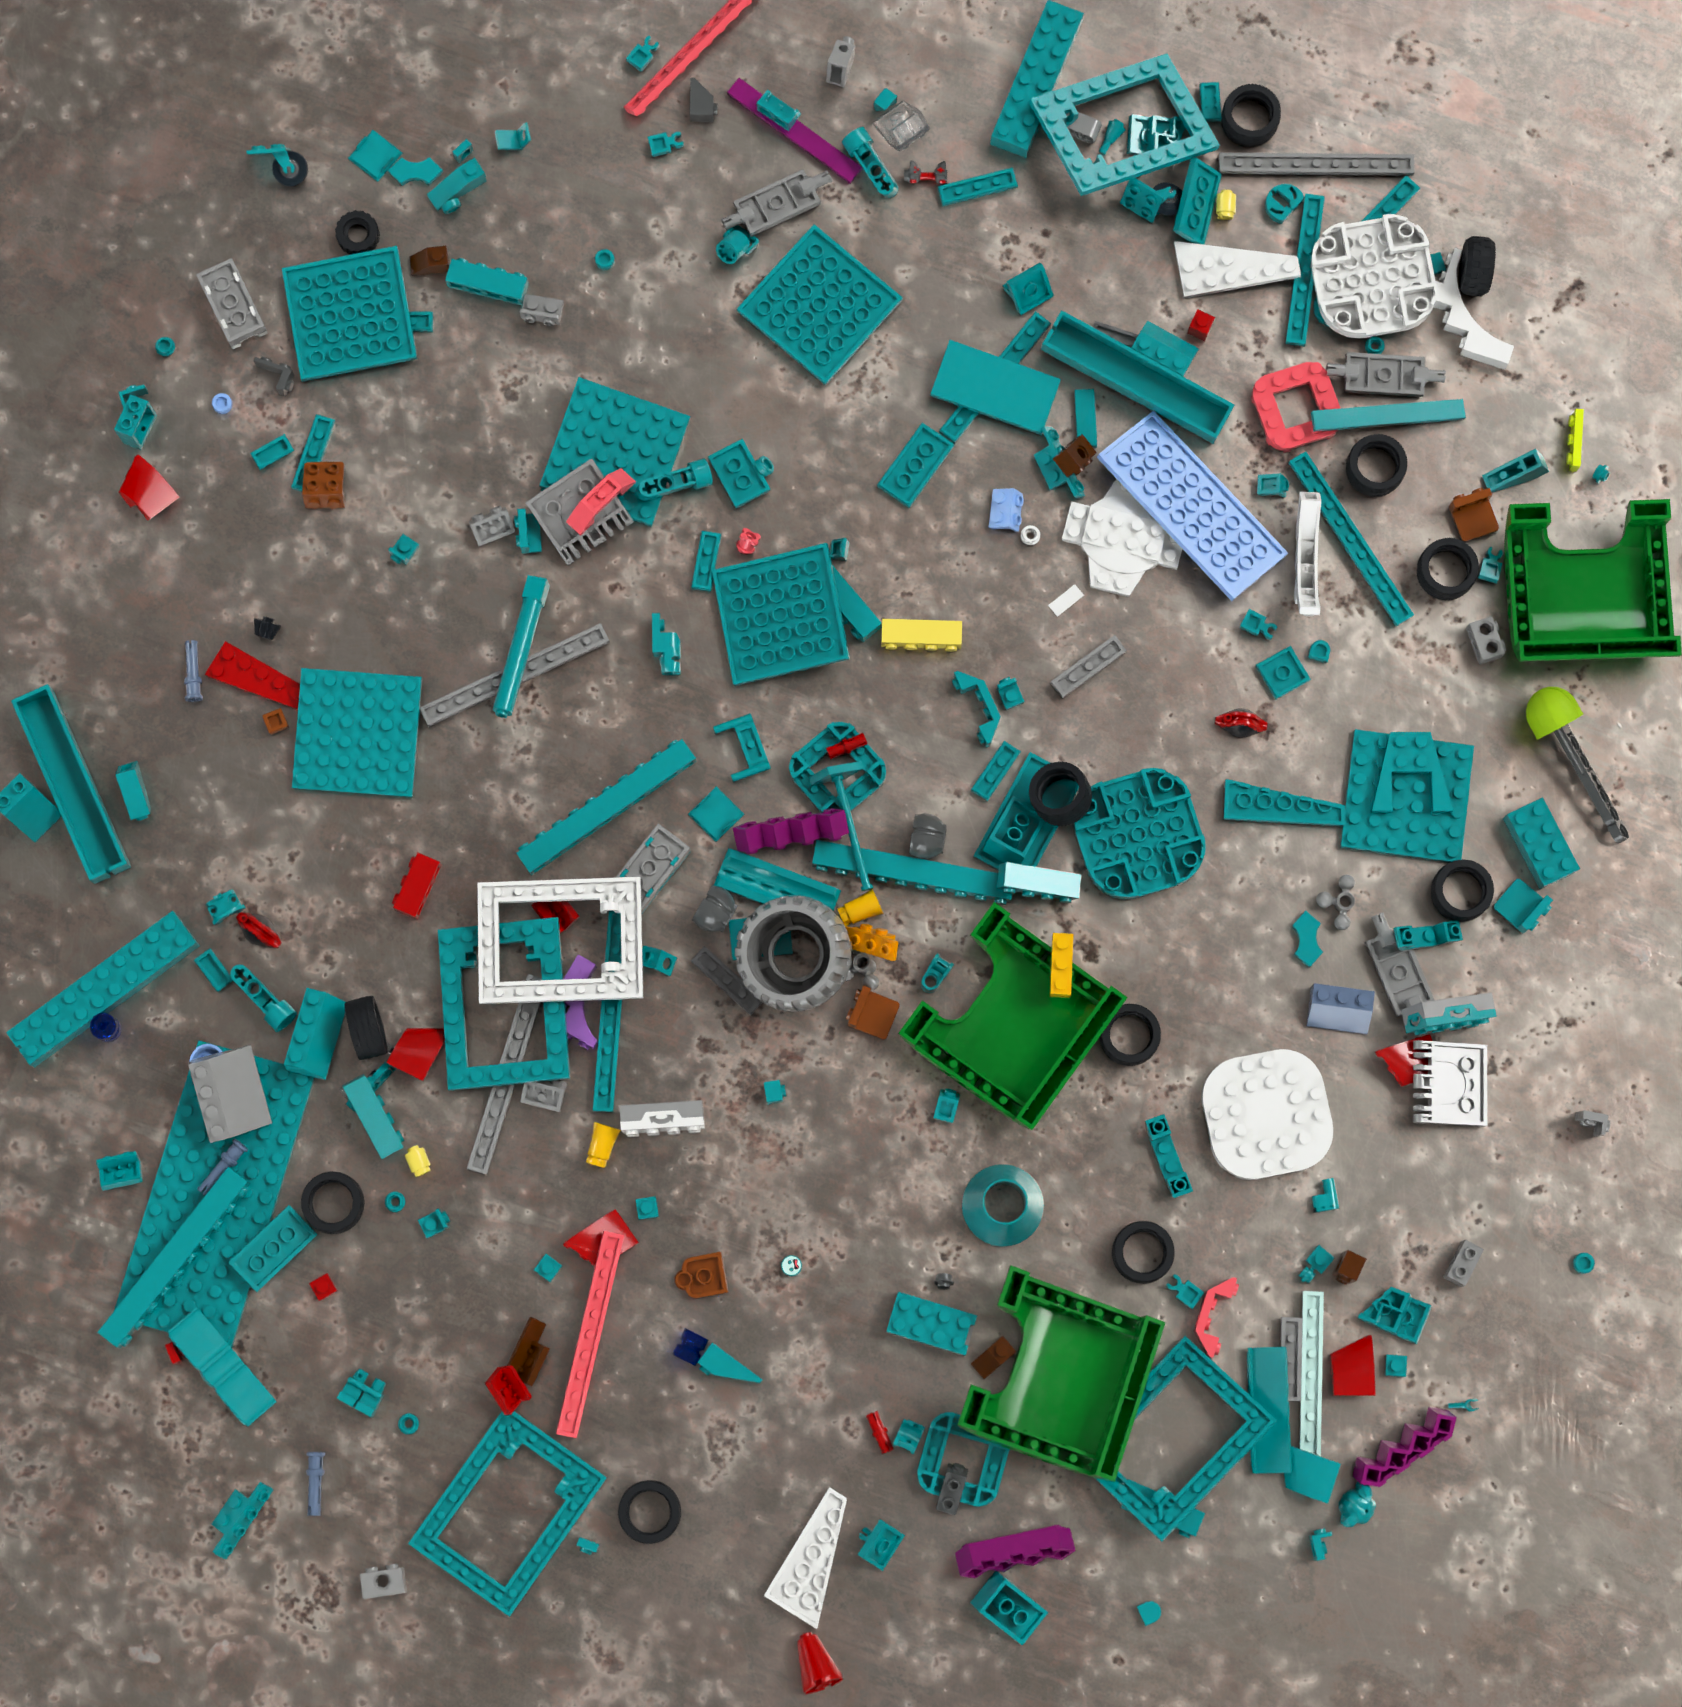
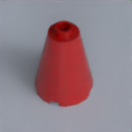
M807 1632L800 1635L797 1646L804 1693L819 1692L825 1690L824 1687L830 1684L832 1687L843 1680L842 1674L817 1634L812 1635V1632Z

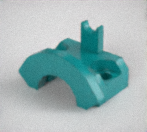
M233 889L213 896L214 899L205 904L213 918V925L220 924L228 916L239 913L246 908L244 904L240 903Z
M904 1419L893 1442V1446L903 1447L909 1450L911 1454H914L925 1427L909 1419Z

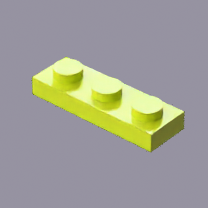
M1575 409L1573 414L1569 415L1568 420L1571 434H1568L1567 438L1570 453H1567L1566 464L1569 465V471L1577 472L1581 466L1584 409Z

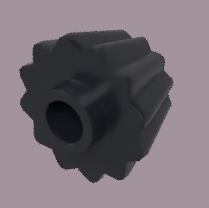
M263 616V619L254 618V634L266 639H274L281 625L274 623L275 619Z

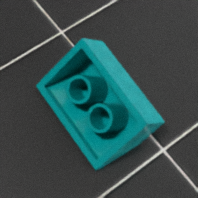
M1149 321L1146 322L1131 347L1183 377L1199 350L1194 345Z

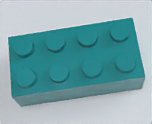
M1543 797L1507 814L1503 818L1539 890L1580 870Z

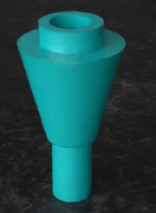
M1114 119V121L1109 120L1104 142L1099 149L1101 154L1105 155L1111 144L1126 131L1124 123L1117 119Z

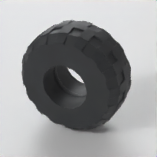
M1471 236L1465 240L1461 253L1458 281L1459 290L1464 295L1483 296L1490 291L1495 268L1496 247L1495 242L1488 237Z

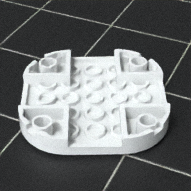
M1387 214L1383 215L1382 218L1350 224L1341 222L1329 227L1322 233L1313 248L1311 271L1320 313L1331 329L1346 337L1366 338L1410 330L1428 318L1436 302L1438 285L1435 281L1429 252V241L1418 224H1413L1404 216Z
M1279 1049L1229 1059L1218 1065L1210 1073L1203 1085L1201 1103L1206 1118L1212 1153L1217 1163L1235 1177L1244 1180H1259L1261 1178L1303 1171L1317 1164L1328 1152L1333 1139V1122L1325 1086L1320 1071L1305 1055L1293 1050Z

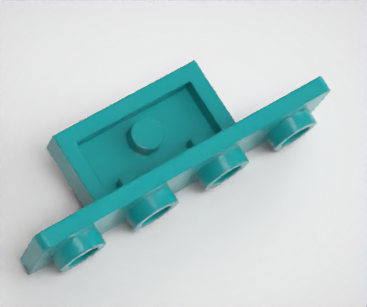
M1050 426L1042 427L1049 446L1034 454V457L1049 489L1054 490L1067 482L1075 498L1085 497L1083 492L1084 486L1073 473L1066 477L1053 460L1064 448L1058 440V432Z
M259 1482L249 1498L236 1489L233 1491L211 1524L224 1534L213 1550L215 1555L223 1559L229 1557L252 1521L257 1517L262 1506L269 1499L273 1488Z

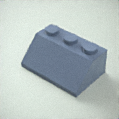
M1314 983L1310 990L1306 1026L1367 1035L1373 1012L1375 991Z

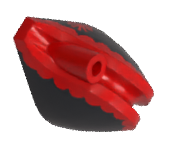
M1238 708L1215 717V724L1235 737L1245 738L1267 730L1268 723L1248 709Z
M239 912L236 916L244 937L250 943L277 949L282 944L273 923L267 917Z

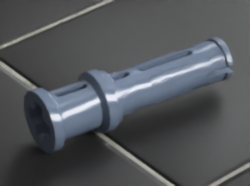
M189 640L185 641L187 677L184 680V684L186 685L187 695L185 696V701L187 702L203 700L200 692L202 679L199 677L198 641L191 640V643Z
M234 1138L232 1140L233 1144L229 1149L221 1154L222 1159L197 1188L200 1192H203L202 1194L206 1195L228 1167L236 1166L240 1156L249 1150L240 1141Z
M307 1452V1456H309L308 1469L306 1470L307 1475H309L307 1515L321 1516V1481L325 1473L323 1469V1456H325V1452Z

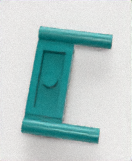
M751 713L713 726L715 734L735 728L749 768L731 774L733 782L771 769Z

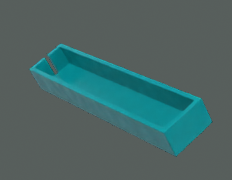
M1062 310L1042 343L1041 350L1142 406L1152 411L1154 410L1162 417L1214 444L1235 406L1233 403Z
M47 684L11 700L89 880L96 884L110 878L111 872L116 875L132 868L52 687Z
M171 911L6 1033L15 1046L20 1049V1053L28 1064L35 1068L200 947V945L174 911Z

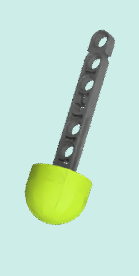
M1545 687L1538 690L1532 695L1526 707V718L1536 739H1540L1552 732L1555 733L1601 818L1608 826L1613 839L1618 844L1628 840L1629 834L1625 825L1620 820L1616 809L1568 723L1583 715L1581 708L1575 698L1562 688Z

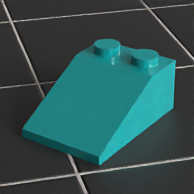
M1013 796L982 851L1004 863L1021 864L1045 821L1038 816L1033 806Z
M998 1571L992 1574L970 1602L982 1615L1022 1646L1049 1613Z

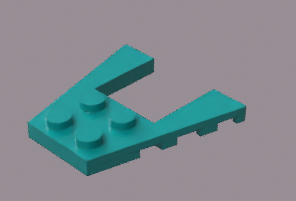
M1390 732L1371 813L1393 811L1392 773H1431L1432 812H1453L1431 732Z

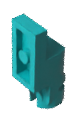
M652 613L653 657H659L662 675H680L681 665L675 660L681 659V641L677 633L661 632L665 631V620L661 619L660 613Z

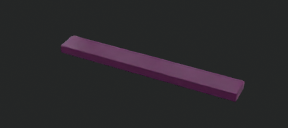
M738 78L727 91V95L849 184L861 172L862 167L800 121L797 120L792 128L787 131L757 110V101L760 100L763 94L741 78Z

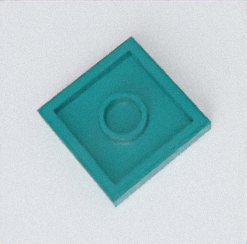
M1291 645L1256 664L1257 670L1275 700L1311 680Z

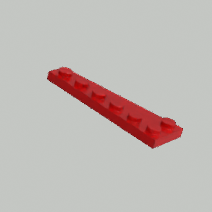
M224 642L206 671L205 676L298 710L300 683L230 643Z

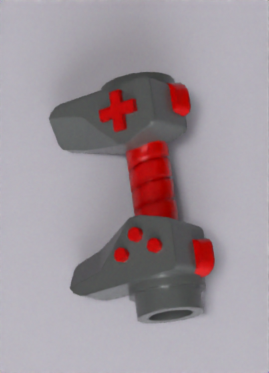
M911 160L910 169L904 170V182L919 183L920 180H935L938 184H947L946 162H940L934 173H923L917 163Z

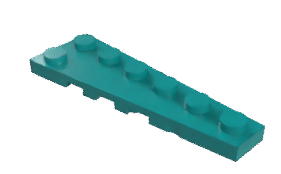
M1225 779L1223 820L1344 826L1345 805Z

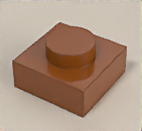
M281 708L262 715L270 735L289 728Z

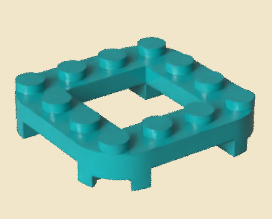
M832 722L828 724L827 728L798 752L796 751L791 757L789 772L792 780L820 813H823L825 809H841L838 796L834 797L823 783L810 784L809 777L814 775L810 768L827 755L826 747L842 742L844 738L849 739L859 734L850 723ZM869 745L859 747L849 754L855 762L862 761V770L865 772L845 789L851 812L883 785L886 778V767L883 759Z
M953 1412L942 1413L935 1417L929 1426L917 1470L919 1484L928 1493L940 1496L945 1476L938 1474L950 1433L989 1445L978 1485L965 1482L960 1502L978 1507L991 1503L998 1494L1010 1449L982 1439L960 1428L957 1425L960 1414Z

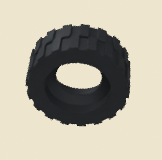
M353 210V212H347L344 216L340 217L341 219L337 222V227H335V235L339 246H341L344 252L346 251L349 255L372 251L377 247V243L380 240V231L375 219L369 213ZM353 225H363L367 229V236L363 241L353 242L349 239L348 231Z

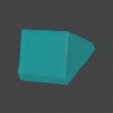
M847 538L832 540L830 548L831 560L847 562L849 550Z

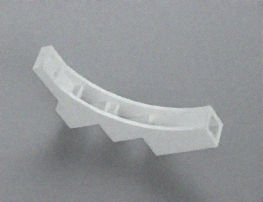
M1454 248L1452 254L1448 253L1445 265H1448L1446 272L1442 271L1439 282L1436 281L1438 293L1434 307L1446 311L1442 320L1445 323L1443 330L1462 336L1459 348H1462L1461 356L1505 370L1514 346L1500 341L1487 333L1469 314L1462 301L1457 283V265L1462 250Z
M1300 492L1295 531L1297 545L1294 564L1296 571L1294 600L1295 604H1298L1299 614L1309 617L1320 615L1317 575L1321 496L1319 492Z

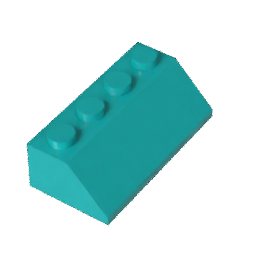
M306 988L284 1061L286 1071L326 1080L345 1017V1001L326 992Z

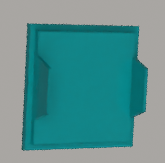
M372 130L356 146L355 151L348 159L378 182L403 152Z
M717 786L688 813L715 842L745 815Z

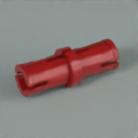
M861 733L849 739L844 738L842 742L826 747V751L830 760L845 753L850 754L852 753L851 751L868 744L864 734Z
M875 1411L866 1415V1418L872 1428L873 1438H876L881 1453L885 1454L894 1450V1447L888 1437L887 1427L884 1428L878 1414L879 1412Z

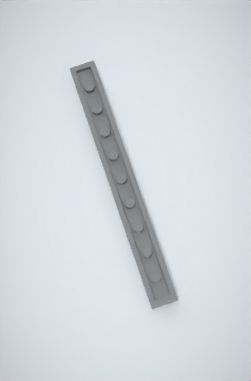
M1219 152V172L1221 174L1413 176L1414 154Z
M602 624L593 626L529 656L521 684L610 643ZM504 668L420 707L428 727L496 696Z
M530 974L526 978V981L542 980V978ZM541 1002L518 1003L500 1064L523 1062ZM515 1084L492 1086L467 1166L468 1170L485 1175L488 1174Z

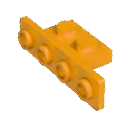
M860 924V927L845 926L853 950L890 961L896 960L898 941L895 940L896 935L888 933L887 929H873L870 924Z

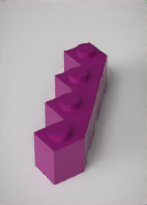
M832 808L823 810V813L812 814V812H806L786 819L784 816L769 818L768 821L760 823L750 821L733 828L737 851L746 852V854L757 853L758 849L765 846L773 847L774 850L784 849L787 844L792 842L802 843L804 846L814 843V840L819 838H829L830 841H837L842 839L841 836L849 833L845 810Z
M1428 1407L1424 1426L1405 1423L1400 1443L1381 1440L1376 1459L1357 1456L1352 1477L1360 1484L1381 1487L1387 1483L1386 1480L1390 1477L1400 1474L1410 1467L1413 1461L1419 1457L1423 1458L1433 1451L1436 1445L1450 1439L1453 1435L1457 1417L1446 1409Z
M1053 1525L968 1543L955 1552L960 1576L975 1579L987 1570L1006 1572L1016 1564L1034 1566L1046 1557L1063 1560L1076 1550L1070 1528Z

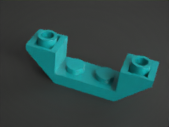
M956 671L954 672V679H952L956 691L960 690L961 694H964L976 688L977 690L974 691L978 701H982L985 706L983 709L984 715L987 720L991 719V721L980 725L978 728L979 732L976 733L981 744L984 743L986 748H988L992 743L1001 716L985 681Z
M1459 921L1442 922L1434 926L1412 928V925L1393 928L1397 947L1400 950L1435 947L1463 940Z
M1165 1114L1146 1120L1145 1124L1152 1149L1164 1181L1173 1198L1193 1192L1187 1173L1183 1171L1171 1139V1130Z

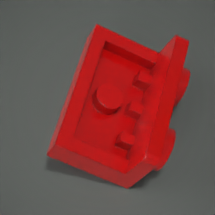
M568 901L534 902L531 905L541 919L558 917L560 934L568 930L580 917Z
M512 1365L497 1367L485 1382V1385L505 1415H511L522 1401H528L532 1398Z

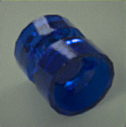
M99 1013L90 1022L91 1033L103 1042H113L121 1035L122 1028L120 1022L108 1013Z
M685 1328L680 1337L682 1342L676 1345L672 1355L696 1366L701 1357L699 1352L704 1351L709 1340Z

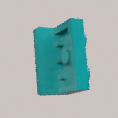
M517 509L518 516H514L515 528L519 527V535H516L517 547H520L522 554L542 552L539 522L533 513L527 514L526 509Z
M136 1151L124 1152L115 1156H105L102 1159L96 1160L102 1191L143 1182L141 1160Z

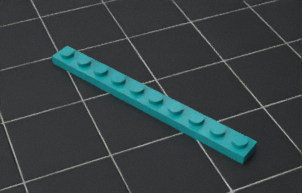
M1305 451L1290 460L1289 465L1306 491L1320 493V512L1395 626L1397 627L1414 616L1413 612L1308 453Z
M609 910L605 962L622 963L621 913ZM623 999L601 1001L593 1111L614 1113Z

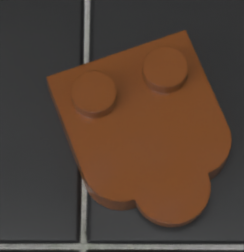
M722 1252L687 1258L683 1262L682 1270L675 1276L676 1286L681 1290H686L690 1297L696 1299L729 1293Z

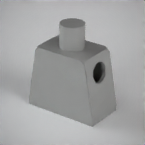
M845 36L843 41H836L828 60L826 82L845 87L854 61L855 45L853 38Z

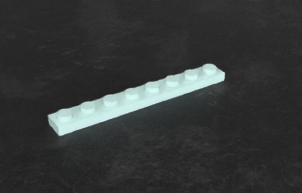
M1302 1291L1299 1449L1321 1456L1324 1292Z

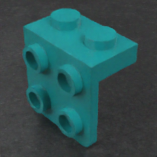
M1516 879L1494 904L1493 908L1521 933H1525L1528 929L1532 931L1538 925L1537 919L1541 914L1545 916L1552 908L1550 903L1553 899L1548 895L1544 898L1541 897L1524 881Z

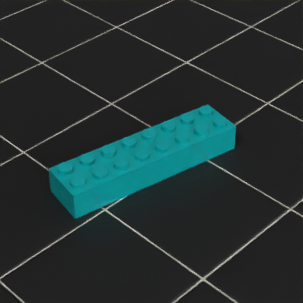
M1047 0L991 135L990 145L1027 158L1040 127V122L1029 104L1030 98L1055 90L1082 25L1083 12Z

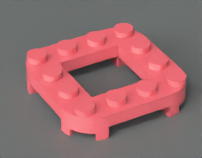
M1319 362L1301 363L1264 375L1256 381L1252 390L1251 401L1255 405L1266 435L1265 440L1269 446L1271 445L1273 448L1284 453L1291 452V449L1325 438L1330 439L1338 432V430L1314 432L1312 421L1286 429L1274 398V394L1307 384L1310 385L1318 410L1340 409L1329 376H1327V371Z

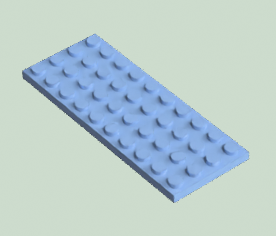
M1154 410L1098 454V460L1231 601L1288 554Z

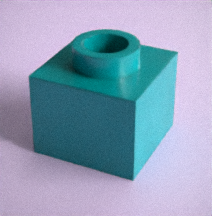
M780 1080L764 1082L767 1105L783 1102V1097H786L785 1084L780 1085Z

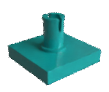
M880 1519L873 1531L867 1527L861 1530L867 1536L862 1533L859 1534V1538L865 1541V1544L859 1551L858 1556L883 1571L905 1535Z

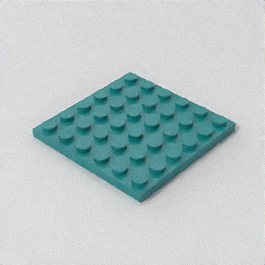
M813 224L737 308V312L824 385H827L902 302L903 297Z
M397 246L282 268L302 382L418 359Z
M578 377L539 487L542 489L548 488L591 458L604 477L622 468L636 483L622 496L618 494L617 497L634 521L652 527L663 496L643 501L637 497L636 489L643 480L672 471L691 416ZM666 480L660 482L663 488H666ZM655 485L650 489L644 487L642 490L649 493L651 489L655 488Z
M827 543L712 570L734 686L850 659Z
M301 668L292 788L413 797L422 677Z
M1355 729L1345 801V825L1342 826L1340 848L1447 863L1462 860L1474 746L1433 740L1453 812H1432L1431 773H1392L1393 811L1371 813L1389 734Z

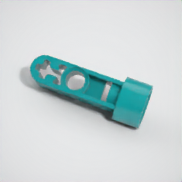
M860 127L850 132L842 140V144L849 155L857 158L882 195L887 198L896 196L898 185L872 147L873 140L866 129ZM880 167L881 173L878 176H874V170ZM882 181L889 184V191H886L887 188Z
M705 458L689 462L685 468L643 480L636 489V495L639 499L647 501L691 487L697 490L713 484L710 467ZM662 480H666L669 483L670 487L668 489L661 486L660 482ZM655 485V488L651 489L649 493L642 490L644 487L650 489Z
M236 965L231 969L230 976L232 980L266 1014L264 1020L275 1032L282 1031L295 1019L297 1012L286 1000L279 1001L250 969L244 965ZM240 972H243V975L248 979L247 982L240 978ZM259 985V991L256 994H252V987Z

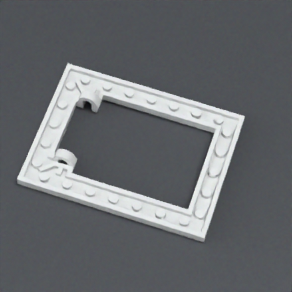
M641 877L479 882V1004L642 999ZM600 900V912L602 914H607L609 910L621 913L622 963L605 962L601 964V978L500 982L499 903Z

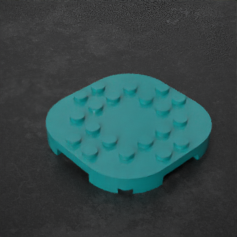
M1146 768L1136 773L1105 782L1101 781L1091 786V806L1086 815L1081 820L1075 822L1073 827L1088 875L1100 891L1117 899H1135L1176 887L1194 876L1204 859L1206 843L1193 807L1190 791L1179 777L1163 769Z

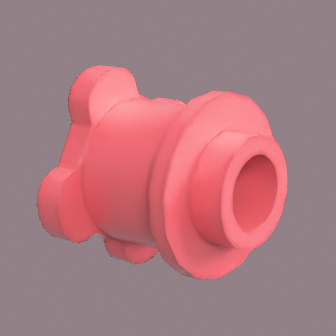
M743 528L740 534L741 539L736 542L738 551L744 555L752 554L755 551L754 546L758 544L761 536L750 531L748 528Z

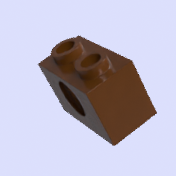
M1081 434L1066 445L1053 460L1066 477L1073 473L1076 476L1093 461L1091 458L1097 452L1085 436Z
M1346 1250L1342 1252L1332 1275L1336 1276V1281L1345 1285L1356 1282L1366 1262V1258Z

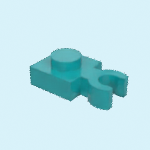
M651 36L645 38L643 47L637 44L626 57V61L640 72L654 58L651 52H655L659 48V42H656L653 46L649 45Z
M667 132L648 136L652 157L671 153V147L677 149L684 147L683 141H675L676 138L681 137V132H675L671 137L667 136Z
M1489 547L1486 552V558H1483L1477 578L1497 584L1503 564L1497 561H1499L1503 552L1499 550L1495 556L1491 552L1492 547Z
M1249 609L1239 628L1255 636H1258L1259 632H1261L1266 639L1271 640L1273 635L1269 634L1267 630L1273 629L1276 631L1278 627L1273 623H1264L1267 617Z
M1174 1274L1172 1277L1177 1281L1176 1286H1171L1167 1283L1166 1287L1169 1290L1178 1291L1175 1297L1190 1309H1193L1205 1292L1189 1280L1183 1284L1181 1278Z

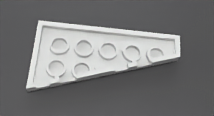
M1174 241L1184 299L1301 277L1297 256Z
M830 1487L764 1594L766 1598L816 1629L820 1619L847 1501L846 1497Z

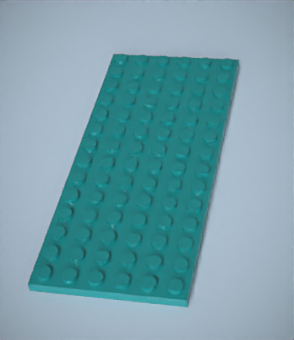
M198 1040L197 1047L203 1044L211 1043ZM216 1045L222 1050V1052L232 1050ZM254 1056L272 1124L212 1143L209 1141L189 1069L115 1306L116 1309L205 1197L202 1194L203 1192H200L197 1188L222 1159L221 1154L229 1149L233 1144L232 1140L235 1138L249 1150L240 1156L236 1166H231L230 1168L251 1183L248 1186L250 1190L243 1198L240 1197L235 1204L237 1206L230 1215H225L222 1219L224 1221L222 1226L210 1234L209 1237L211 1239L204 1248H199L196 1252L198 1254L196 1259L184 1267L183 1270L185 1272L178 1281H173L170 1285L172 1287L170 1292L158 1300L157 1303L159 1305L152 1314L148 1313L144 1318L146 1321L144 1326L168 1332L197 1307L231 1348L234 1345L251 1286L235 1271L228 1261L272 1221L315 1077L286 1071L282 1063Z

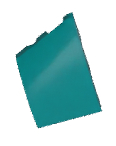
M1131 114L1128 124L1127 154L1138 155L1179 141L1185 130L1180 117L1167 118L1156 115L1147 117Z
M1390 1287L1368 1309L1360 1313L1358 1319L1394 1336L1417 1344L1432 1305L1412 1298L1411 1294Z
M1291 1445L1292 1470L1291 1473H1284L1285 1487L1328 1504L1341 1463Z

